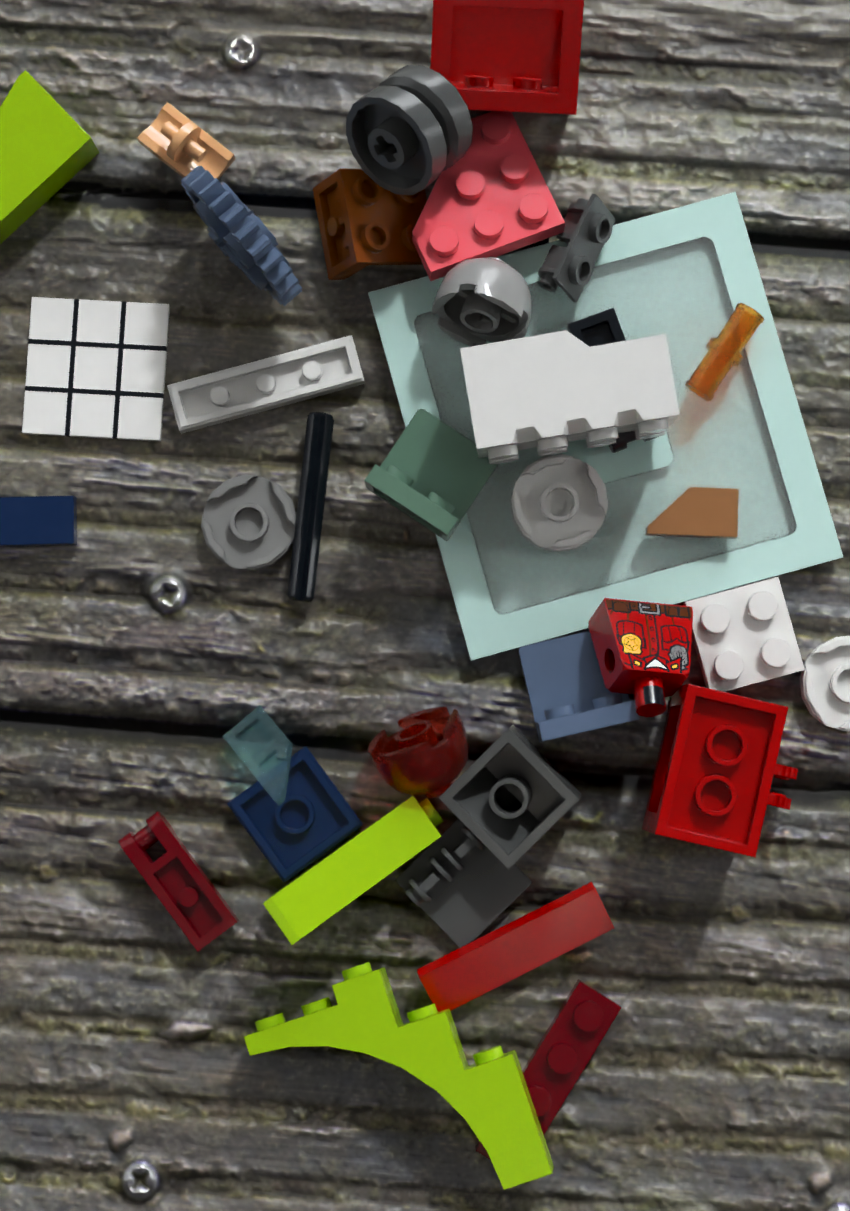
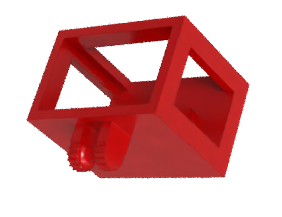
M433 0L430 69L440 73L456 87L468 110L576 115L584 0Z
M692 684L680 686L670 699L642 830L656 835L756 858L767 805L790 810L792 799L787 798L783 794L770 792L773 777L787 781L790 779L796 780L798 769L776 764L788 707Z

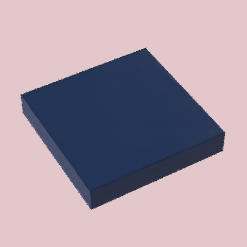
M307 746L303 747L227 803L284 883L363 825Z

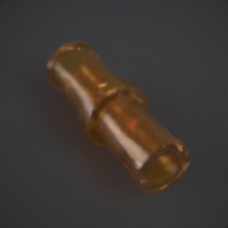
M738 303L718 337H711L705 346L708 352L691 378L687 380L685 386L699 397L711 401L731 367H738L742 361L743 356L741 352L760 323L762 324L764 321L763 316L751 307Z

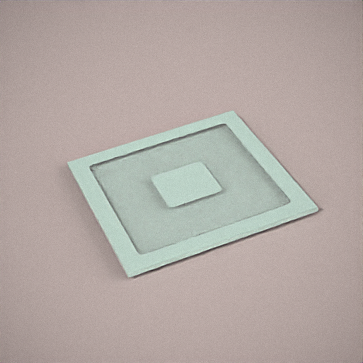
M736 192L613 225L611 236L604 244L593 267L591 279L584 286L577 303L573 302L559 286L555 292H551L538 284L541 278L538 275V271L542 267L551 246L567 247L568 243L557 240L495 257L517 270L529 286L532 310L525 337L567 330L569 323L611 308L615 310L626 340L666 334L680 415L669 426V430L665 431V435L646 442L643 439L627 443V449L612 453L609 445L587 448L586 439L568 442L567 451L559 453L573 456L596 469L606 486L608 508L604 523L590 541L577 549L554 552L538 548L522 536L513 521L511 498L514 485L528 465L544 457L538 456L537 447L518 450V460L498 464L449 540L445 541L436 535L471 661L588 629V621L604 598L675 605L843 558ZM426 276L368 292L405 428L417 410L424 409L475 443L460 348L471 346L456 341L443 332L437 325L439 315L437 313L432 314L433 302L444 277L430 281L429 277ZM484 340L485 344L494 343L492 341ZM689 487L739 489L738 536L735 539L645 535V528Z

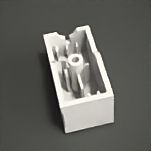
M567 330L460 348L476 449L479 458H489V464H500L518 460V450L537 447L538 456L563 453L567 451L568 442L586 439L587 448L611 445L616 443V439L619 438L618 433L635 431L636 440L665 435V431L669 430V426L680 415L666 334L589 347Z

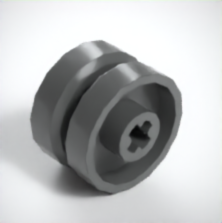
M406 65L391 74L377 88L356 101L346 117V136L352 155L364 173L380 187L394 194L414 195L424 190L440 176L442 171L459 161L466 154L472 143L473 124L468 107L458 90L440 73L423 65Z

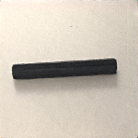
M311 412L307 418L287 593L289 599L300 602H311L314 599L334 425L333 416L323 412Z

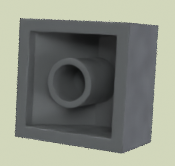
M512 725L439 799L509 870L580 800L582 794Z

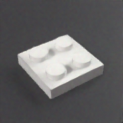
M779 577L683 603V606H690L693 610L692 639L706 688L726 692L805 670Z

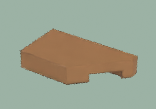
M689 487L645 528V535L735 539L738 536L739 489Z

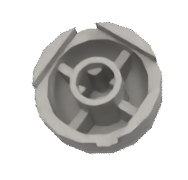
M495 257L473 258L458 263L447 272L436 293L432 314L437 313L439 315L437 325L447 335L456 341L476 346L485 344L486 341L499 342L525 337L531 319L532 300L529 286L523 276L506 262Z

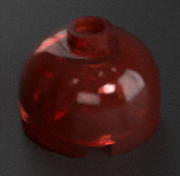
M447 707L430 708L406 716L397 721L399 727L404 729L392 734L390 737L387 736L384 729L369 743L368 753L382 779L396 791L409 795L425 794L428 798L442 795L452 785V781L460 775L468 761L469 740L465 726L458 711L454 709L450 715Z

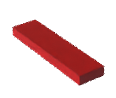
M590 882L417 969V973L432 1003H435L437 1011L440 1012L448 1008L452 1011L614 929V925L595 886Z

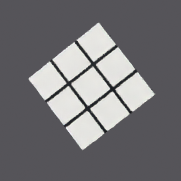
M32 297L22 433L161 442L170 305Z

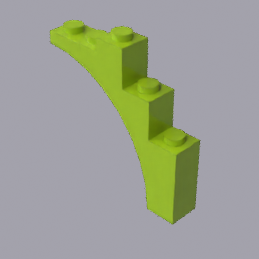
M370 962L343 970L341 972L344 981L332 985L337 1001L336 1005L332 1006L329 997L302 1005L303 1016L285 1021L282 1012L255 1021L257 1031L244 1036L250 1056L287 1047L327 1046L365 1053L404 1069L436 1090L466 1120L488 1152L504 1190L553 1173L554 1165L516 1051L503 1053L501 1045L473 1054L475 1063L468 1065L450 1009L438 1012L435 1003L407 1012L409 1022L403 1024L385 967L372 971Z

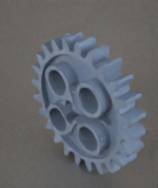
M197 166L181 180V185L186 190V194L193 201L194 210L208 226L209 237L225 256L230 257L231 263H234L259 290H267L274 300L276 299L280 305L283 304L284 306L302 292L299 280L292 273L293 270L289 267L290 265L286 258L276 247L278 243L274 235L260 218L254 215L253 210H250L241 202L225 182L222 181L220 183L217 178L214 179L211 173L202 166Z

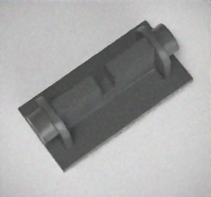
M592 194L589 201L579 198L576 204L569 206L564 219V232L556 236L561 242H566L568 245L567 247L552 245L542 267L538 271V275L541 277L538 284L542 288L555 292L559 286L576 303L584 286L591 279L593 267L604 244L611 236L616 220L596 194Z

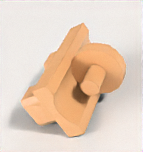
M168 102L162 107L153 123L142 131L137 138L142 146L183 178L197 166H202L211 173L214 179L217 178L219 180L236 159L231 151Z

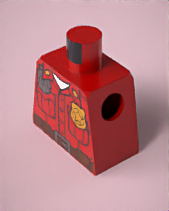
M604 598L588 621L590 635L605 688L612 693L634 694L636 713L640 716L654 717L663 714L666 711L665 697L673 696L688 678L691 661L692 607Z

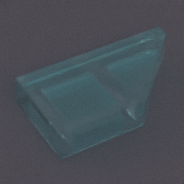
M259 705L223 737L272 799L280 806L286 800L293 744L268 713Z

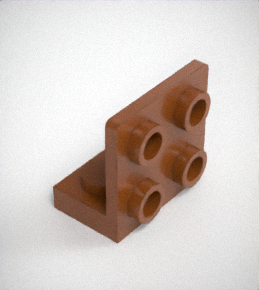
M341 168L313 188L329 280H345L368 265H423L412 242V231L427 202L425 189L414 195L394 194L376 184L362 169Z

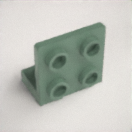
M419 409L381 466L379 467L375 464L364 481L368 490L445 541H448L498 464H489L488 457L479 458L476 443L426 410Z

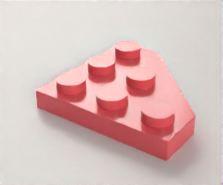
M491 111L472 118V143L466 154L453 166L442 171L436 180L412 231V242L430 281L444 277L450 269L464 260L498 257L564 232L565 221L512 112Z

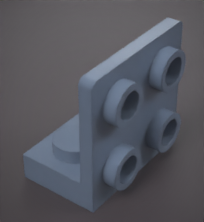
M590 631L533 643L519 648L518 653L539 742L640 719L636 713L635 700L630 701L628 694L612 693L605 688Z

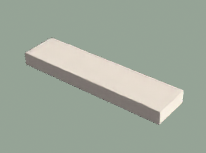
M350 335L167 385L177 425L182 434L365 384L353 337Z

